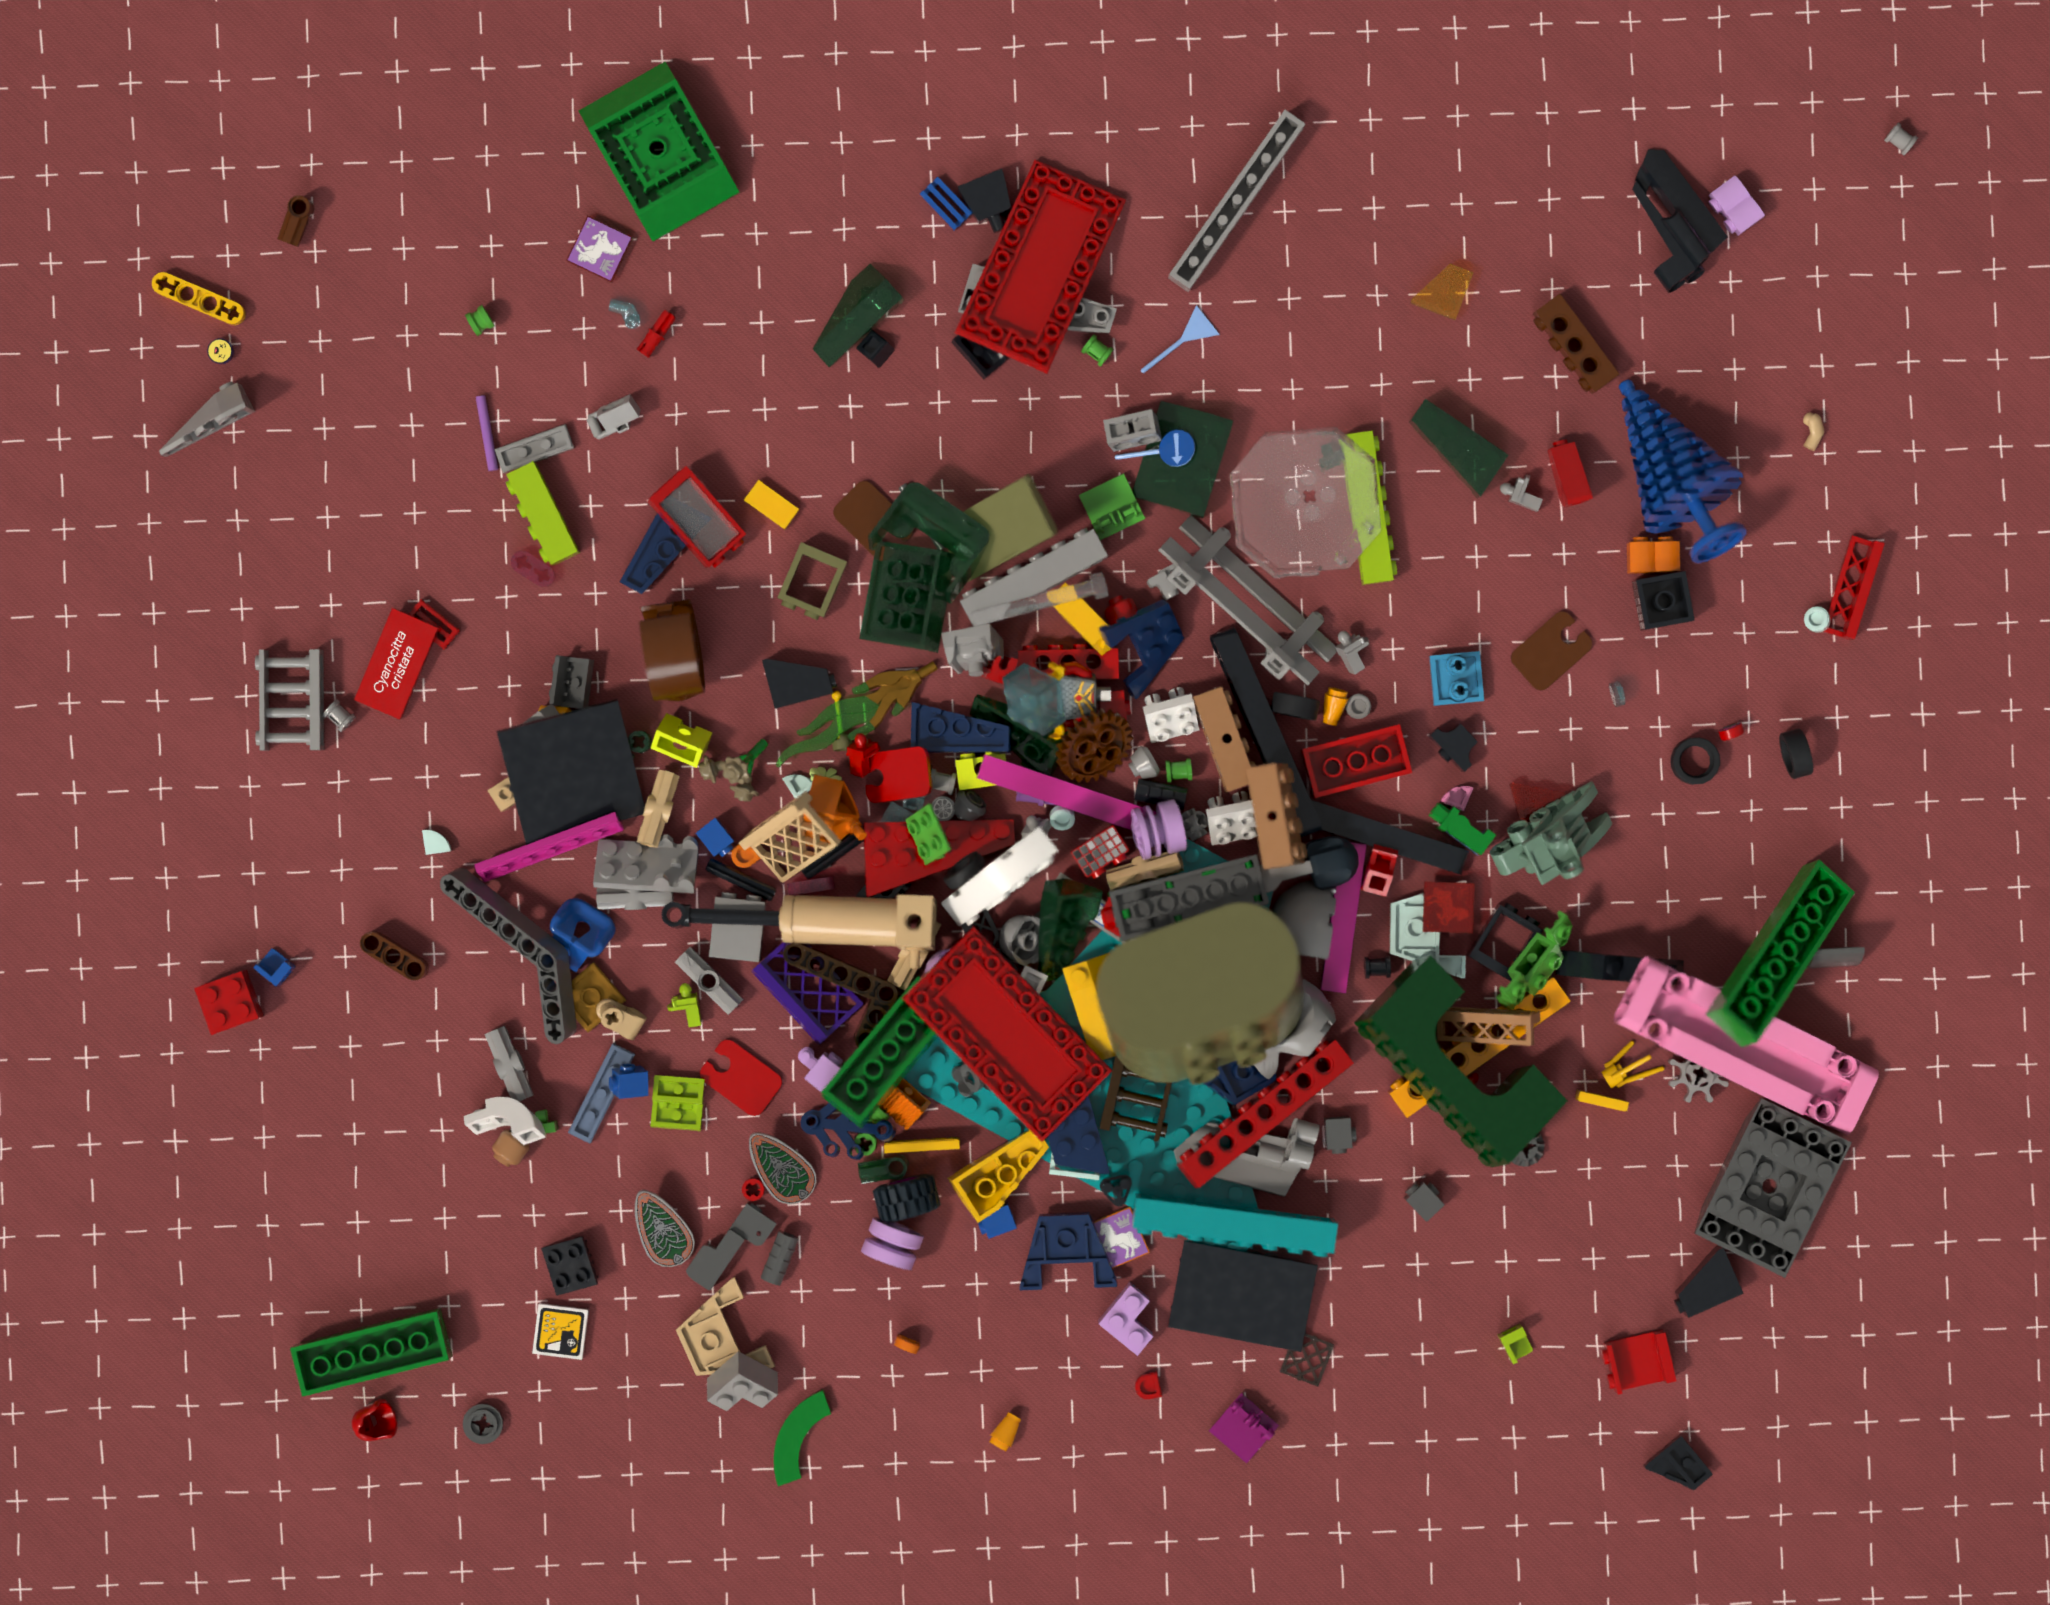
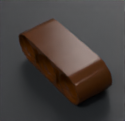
M372 931L365 933L361 937L360 947L362 951L412 981L419 980L427 975L429 966L423 958L384 934ZM370 936H375L379 941V945L375 950L370 949L367 945V940ZM391 949H396L400 953V959L397 963L389 959L388 954ZM413 962L419 963L422 967V971L418 976L413 975L410 971V965Z

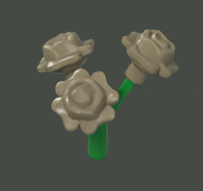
M760 739L747 754L735 758L728 756L724 762L722 760L714 762L705 755L704 761L699 764L701 777L704 780L710 779L714 784L716 783L718 772L723 770L724 778L729 779L731 784L738 783L736 786H730V789L734 791V798L750 802L753 796H759V793L751 785L754 760L767 748L768 743L764 739Z

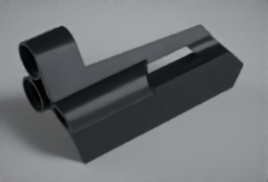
M1648 149L1635 177L1632 190L1673 255L1654 270V274L1666 291L1671 293L1680 288L1685 282L1689 284L1703 275L1705 269L1702 264L1728 236L1664 150ZM1649 186L1672 216L1667 218L1661 216L1646 195Z

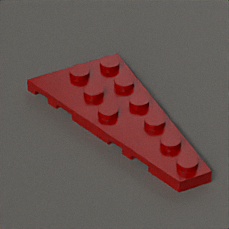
M1014 819L939 821L951 850L945 853L946 856L944 858L934 860L926 866L918 854L917 845L913 836L908 831L906 822L864 823L863 830L867 833V836L864 838L866 898L945 871L975 851L981 856H986L1014 846Z

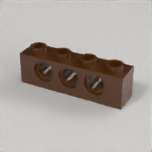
M1558 294L1533 313L1535 317L1533 319L1534 324L1541 332L1545 330L1550 337L1548 339L1549 344L1556 352L1560 351L1565 357L1563 363L1570 372H1576L1580 378L1578 383L1585 392L1590 391L1593 394L1619 375L1618 371L1561 294ZM1555 319H1560L1565 323L1564 331L1558 332L1554 329L1553 321ZM1570 339H1575L1579 342L1580 350L1578 352H1573L1568 348V341ZM1589 359L1594 362L1595 369L1593 372L1584 370V360Z

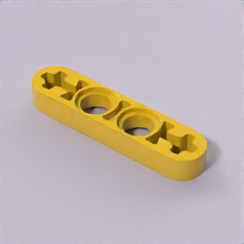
M165 272L156 274L152 279L154 291L166 298L230 325H239L245 319V309L237 302ZM168 278L167 282L169 284L177 286L175 296H171L174 293L171 289L164 288L161 291V286L158 282ZM185 287H191L194 291V296L189 301H184L180 295ZM214 297L217 300V306L214 310L208 311L204 308L206 298ZM223 301L226 302L224 307L233 310L237 307L238 318L233 317L230 320V315L221 311Z

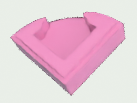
M1454 787L1443 795L1440 802L1464 811L1473 787Z

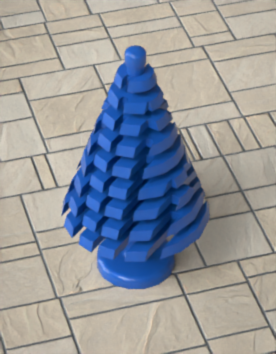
M1624 380L1620 383L1619 390L1625 396L1622 400V408L1624 412H1627L1624 420L1626 426L1629 427L1627 431L1629 441L1632 444V447H1630L1631 455L1636 457V459L1632 460L1634 471H1636V483L1639 485L1638 495L1641 497L1640 504L1642 515L1645 518L1643 520L1645 530L1654 534L1668 532L1682 527L1678 522H1693L1696 520L1704 536L1690 550L1692 561L1695 563L1707 562L1728 552L1743 540L1747 534L1743 524L1737 522L1717 527L1708 511L1718 507L1721 504L1720 501L1727 500L1733 494L1730 489H1738L1742 483L1739 478H1744L1743 473L1736 467L1730 466L1731 463L1727 459L1718 456L1716 450L1708 446L1700 437H1696V434L1689 428L1684 427L1680 420L1670 418L1669 415L1671 413L1667 409L1661 408L1656 400L1648 399L1649 395L1644 390L1636 391L1632 380Z

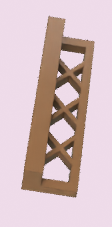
M1450 1007L1437 1022L1438 1041L1532 1046L1534 1045V1024L1540 1022V1011ZM1445 1021H1451L1459 1030L1454 1035H1445ZM1470 1023H1476L1482 1030L1477 1036H1472L1466 1030ZM1493 1024H1499L1505 1031L1501 1037H1495L1490 1032L1489 1028ZM1517 1025H1526V1039H1519L1512 1030Z

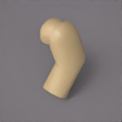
M1809 412L1803 418V422L1809 426L1810 434L1803 446L1815 451L1824 435L1822 418L1817 413Z

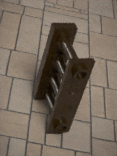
M1115 1056L1099 1129L1110 1131L1112 1126L1122 1125L1155 1133L1154 1141L1160 1142V1137L1165 1138L1168 1123L1164 1122L1173 1082L1165 1083L1163 1099L1127 1091L1125 1087H1120L1122 1077L1127 1078L1128 1075L1138 1078L1142 1077L1130 1071ZM1122 1100L1161 1108L1158 1123L1119 1115V1112L1115 1111L1117 1101L1122 1102Z

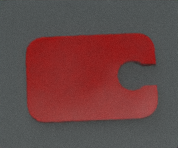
M910 747L882 751L869 758L870 772L879 769L884 776L883 782L879 786L874 784L865 785L867 798L872 803L925 797L931 793V769L929 754L926 748Z
M730 1039L723 1040L714 1051L719 1055L728 1057L730 1068L725 1072H719L714 1068L713 1064L706 1061L700 1070V1077L705 1079L707 1085L751 1116H758L782 1085L781 1076L736 1042Z

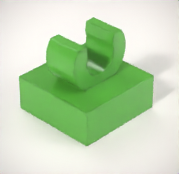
M547 1109L535 1112V1116L544 1127L545 1134L559 1130L557 1120L549 1121Z

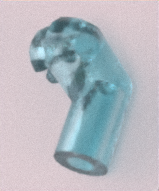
M611 299L609 311L622 314L627 328L635 329L638 327L640 315L636 307L632 303Z

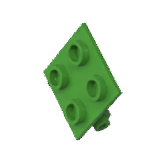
M1124 474L1079 495L1100 540L1145 519Z
M931 803L905 819L908 831L913 836L918 848V854L923 859L925 866L934 860L944 858L946 856L945 853L951 850Z

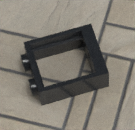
M1505 903L1504 906L1496 905L1467 956L1505 979L1512 981L1507 972L1509 970L1508 967L1479 951L1500 914L1505 915L1531 931L1516 959L1536 933L1541 934L1543 930L1538 927L1540 924L1538 921L1528 915L1525 919L1517 915L1518 909Z

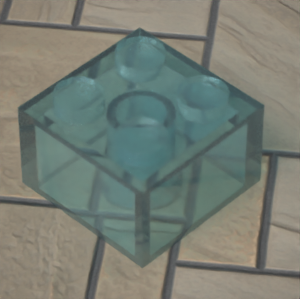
M1025 663L1002 677L1008 706L1007 712L1010 719L1043 736L1066 721L1059 680Z

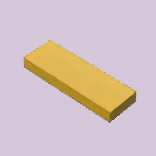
M958 1137L899 1140L884 1143V1153L960 1149V1138Z

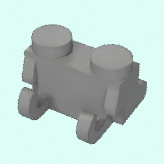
M1174 564L1160 570L1157 575L1149 578L1147 581L1149 588H1159L1165 601L1179 594L1177 587L1167 579L1170 572L1176 568Z

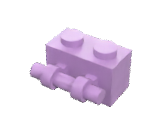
M804 1047L798 1054L800 1062L810 1069L804 1079L819 1091H822L841 1069L843 1060L834 1052L830 1054L824 1052L818 1060L814 1057L815 1053L812 1048Z

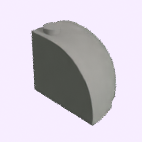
M1313 880L1301 882L1286 890L1274 903L1271 912L1288 928L1295 941L1298 954L1328 959L1333 931L1329 917L1335 914L1336 898H1333V894L1336 893V887L1319 890L1315 887Z

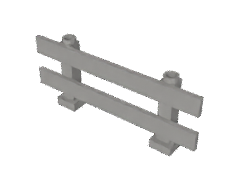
M1190 515L1179 529L1201 549L1192 557L1170 537L1158 550L1176 566L1167 579L1185 595L1196 584L1265 646L1270 653L1261 664L1278 680L1290 669L1306 685H1309L1318 675L1319 671L1298 652L1306 643L1327 663L1337 652L1336 646L1317 630L1324 622L1323 616L1319 612L1313 611L1305 619L1225 546L1226 542L1231 538V533L1228 529L1220 527L1212 535ZM1211 559L1294 632L1287 641L1205 568Z

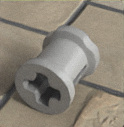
M1898 122L1884 141H1890L1901 150L1902 155H1905L1917 141L1918 137L1916 135L1911 136L1901 128V124Z
M338 699L322 714L324 718L328 717L338 726L340 732H343L356 718L354 714H349L340 705Z
M932 768V790L946 791L949 795H952L957 774H944Z

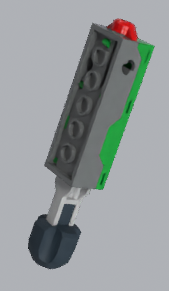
M1328 836L1308 841L1306 844L1307 861L1305 864L1276 869H1263V865L1259 866L1257 854L1108 892V899L1100 911L1104 928L1118 936L1120 942L1133 939L1225 905L1250 903L1262 906L1269 904L1266 892L1276 890L1283 880L1311 874L1314 885L1319 890L1342 885L1350 881L1356 874L1359 865L1358 853L1354 845L1347 839L1339 836Z

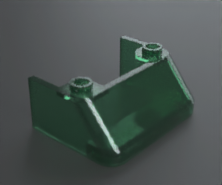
M912 482L905 486L868 535L869 549L874 551L887 532L897 538H905L915 528L921 530L956 554L950 563V572L955 579L946 589L947 602L951 604L974 574L989 544V532L986 527L923 484Z

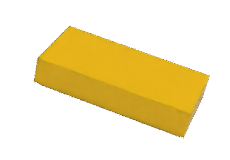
M760 480L757 481L744 499V501L784 530L799 511L796 506Z
M1576 1090L1575 1098L1580 1102L1624 1112L1628 1109L1629 1102L1625 1100Z

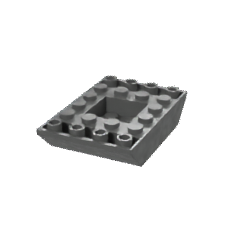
M1760 1098L1745 1118L1701 1207L1694 1233L1785 1278L1852 1142ZM1766 1179H1773L1775 1182V1189L1770 1193L1764 1192L1762 1184Z

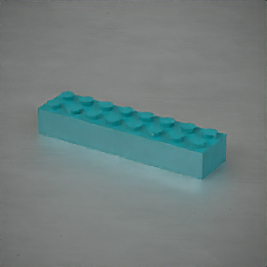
M1135 1193L1132 1227L1136 1228L1137 1233L1152 1235V1231H1159L1162 1233V1236L1177 1238V1234H1183L1187 1236V1239L1202 1241L1203 1237L1211 1238L1213 1243L1227 1244L1228 1240L1236 1241L1237 1245L1242 1247H1252L1254 1243L1261 1244L1263 1246L1262 1249L1277 1251L1278 1247H1285L1288 1252L1303 1254V1250H1308L1314 1256L1328 1257V1253L1334 1254L1338 1223L1334 1218Z

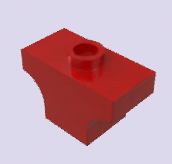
M1376 844L1373 845L1360 890L1387 897L1394 874L1398 850Z

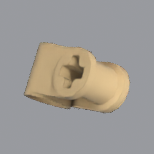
M609 998L601 1000L596 1007V1013L601 1019L603 1026L629 1040L635 1039L647 1019L638 1010Z

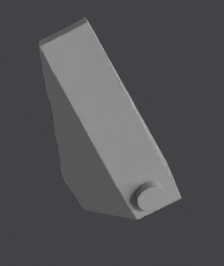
M231 381L219 387L220 391L215 393L159 450L160 454L168 457L254 413L255 410L242 385L239 383L234 384Z

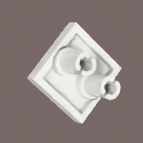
M1177 687L1178 696H1176L1175 689H1171L1168 693L1170 700L1163 702L1160 701L1158 694H1152L1154 703L1150 695L1145 697L1144 702L1146 706L1143 707L1151 743L1163 742L1173 737L1189 735L1192 732L1199 731L1192 694L1185 695L1182 687Z
M1238 792L1233 794L1232 800L1234 804L1224 806V800L1220 796L1216 797L1217 805H1215L1214 797L1208 800L1210 809H1206L1211 845H1224L1232 841L1249 840L1258 836L1252 800L1249 801L1247 792H1241L1242 800H1240Z

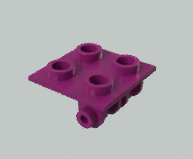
M1240 1393L1209 1429V1432L1247 1463L1266 1440L1269 1441L1274 1436V1431L1279 1425Z

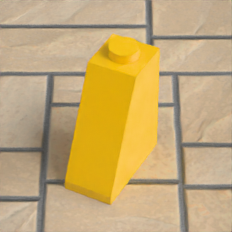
M1065 582L1048 601L1064 620L1103 656L1112 649L1105 644L1099 631L1101 626L1107 624Z

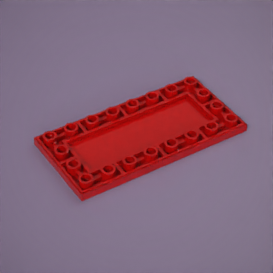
M1035 159L955 333L1048 374L1121 214L1126 199Z
M972 927L902 997L909 1007L1040 1142H1043L1112 1072V1069L975 927Z

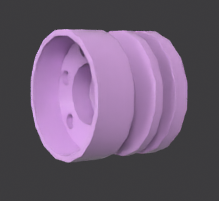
M1174 799L1157 803L1156 815H1153L1148 805L1143 806V815L1139 808L1131 809L1132 836L1143 860L1151 859V849L1155 857H1160L1161 844H1164L1169 854L1186 850L1184 825Z

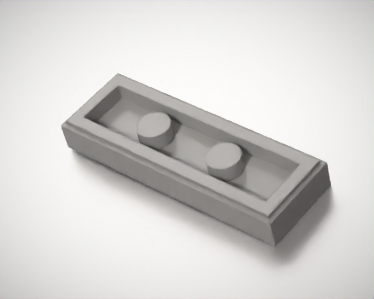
M564 424L497 448L495 452L502 472L507 473L532 461L538 462L575 448L568 428Z

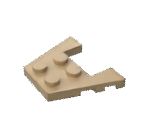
M736 1277L731 1278L676 1329L696 1376L713 1374L738 1351L740 1352L721 1308L744 1298ZM766 1345L744 1354L769 1368L775 1367Z

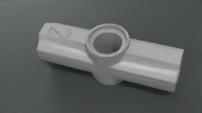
M597 888L596 900L597 908L602 910L615 908L638 910L647 909V907L665 906L669 902H673L674 896L673 892Z
M691 947L675 961L698 987L728 1015L744 1000ZM705 974H712L715 977L716 984L714 987L709 988L703 984Z
M506 1026L484 1034L494 1056L493 1063L500 1079L504 1080L510 1097L521 1101L533 1096L534 1094L524 1072L523 1060L518 1050H515Z

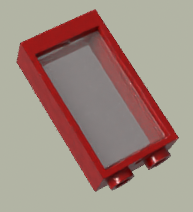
M687 466L681 468L646 499L705 568L711 565L714 568L726 559L723 554L729 549L735 551L744 543L742 538L746 533Z

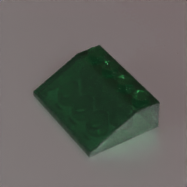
M1161 401L1156 415L1159 420L1162 439L1171 431L1183 430L1194 439L1195 452L1189 462L1179 467L1166 464L1161 459L1160 454L1143 456L1132 492L1137 499L1202 519L1234 421L1207 412ZM1161 441L1147 444L1145 451L1159 449Z
M877 541L859 639L938 653L956 554L937 549ZM882 547H885L883 560L880 561Z

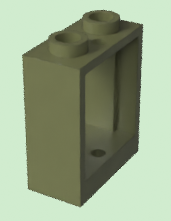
M801 542L777 597L783 600L781 605L794 611L796 606L806 610L804 615L818 620L819 616L825 618L848 562ZM803 555L837 569L821 609L787 595Z

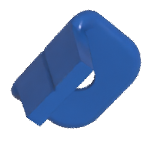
M579 898L566 900L550 922L552 937L566 948L570 969L577 972L587 957H596L605 949L616 930L613 920L608 915ZM581 921L586 922L590 926V931L580 938L574 936L577 923Z

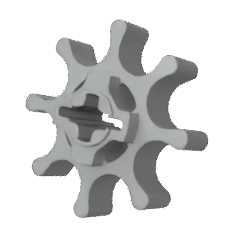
M1672 1058L1668 1060L1669 1064L1678 1066L1680 1069L1679 1077L1668 1081V1085L1675 1087L1679 1083H1684L1687 1086V1094L1683 1099L1688 1103L1691 1102L1693 1093L1699 1090L1705 1094V1100L1711 1103L1713 1098L1709 1092L1710 1087L1715 1083H1719L1724 1087L1729 1085L1727 1081L1720 1080L1717 1077V1073L1710 1072V1070L1694 1062L1691 1063L1692 1061L1688 1059L1683 1062H1677ZM1694 1069H1700L1704 1072L1703 1076L1696 1078V1075L1693 1073Z

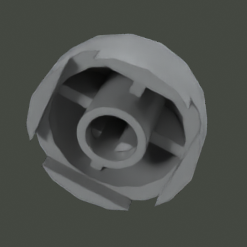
M1016 915L1008 919L999 933L1001 951L1006 958L1023 966L1038 962L1048 946V940L1045 939V931L1048 932L1047 926L1043 920L1031 915Z

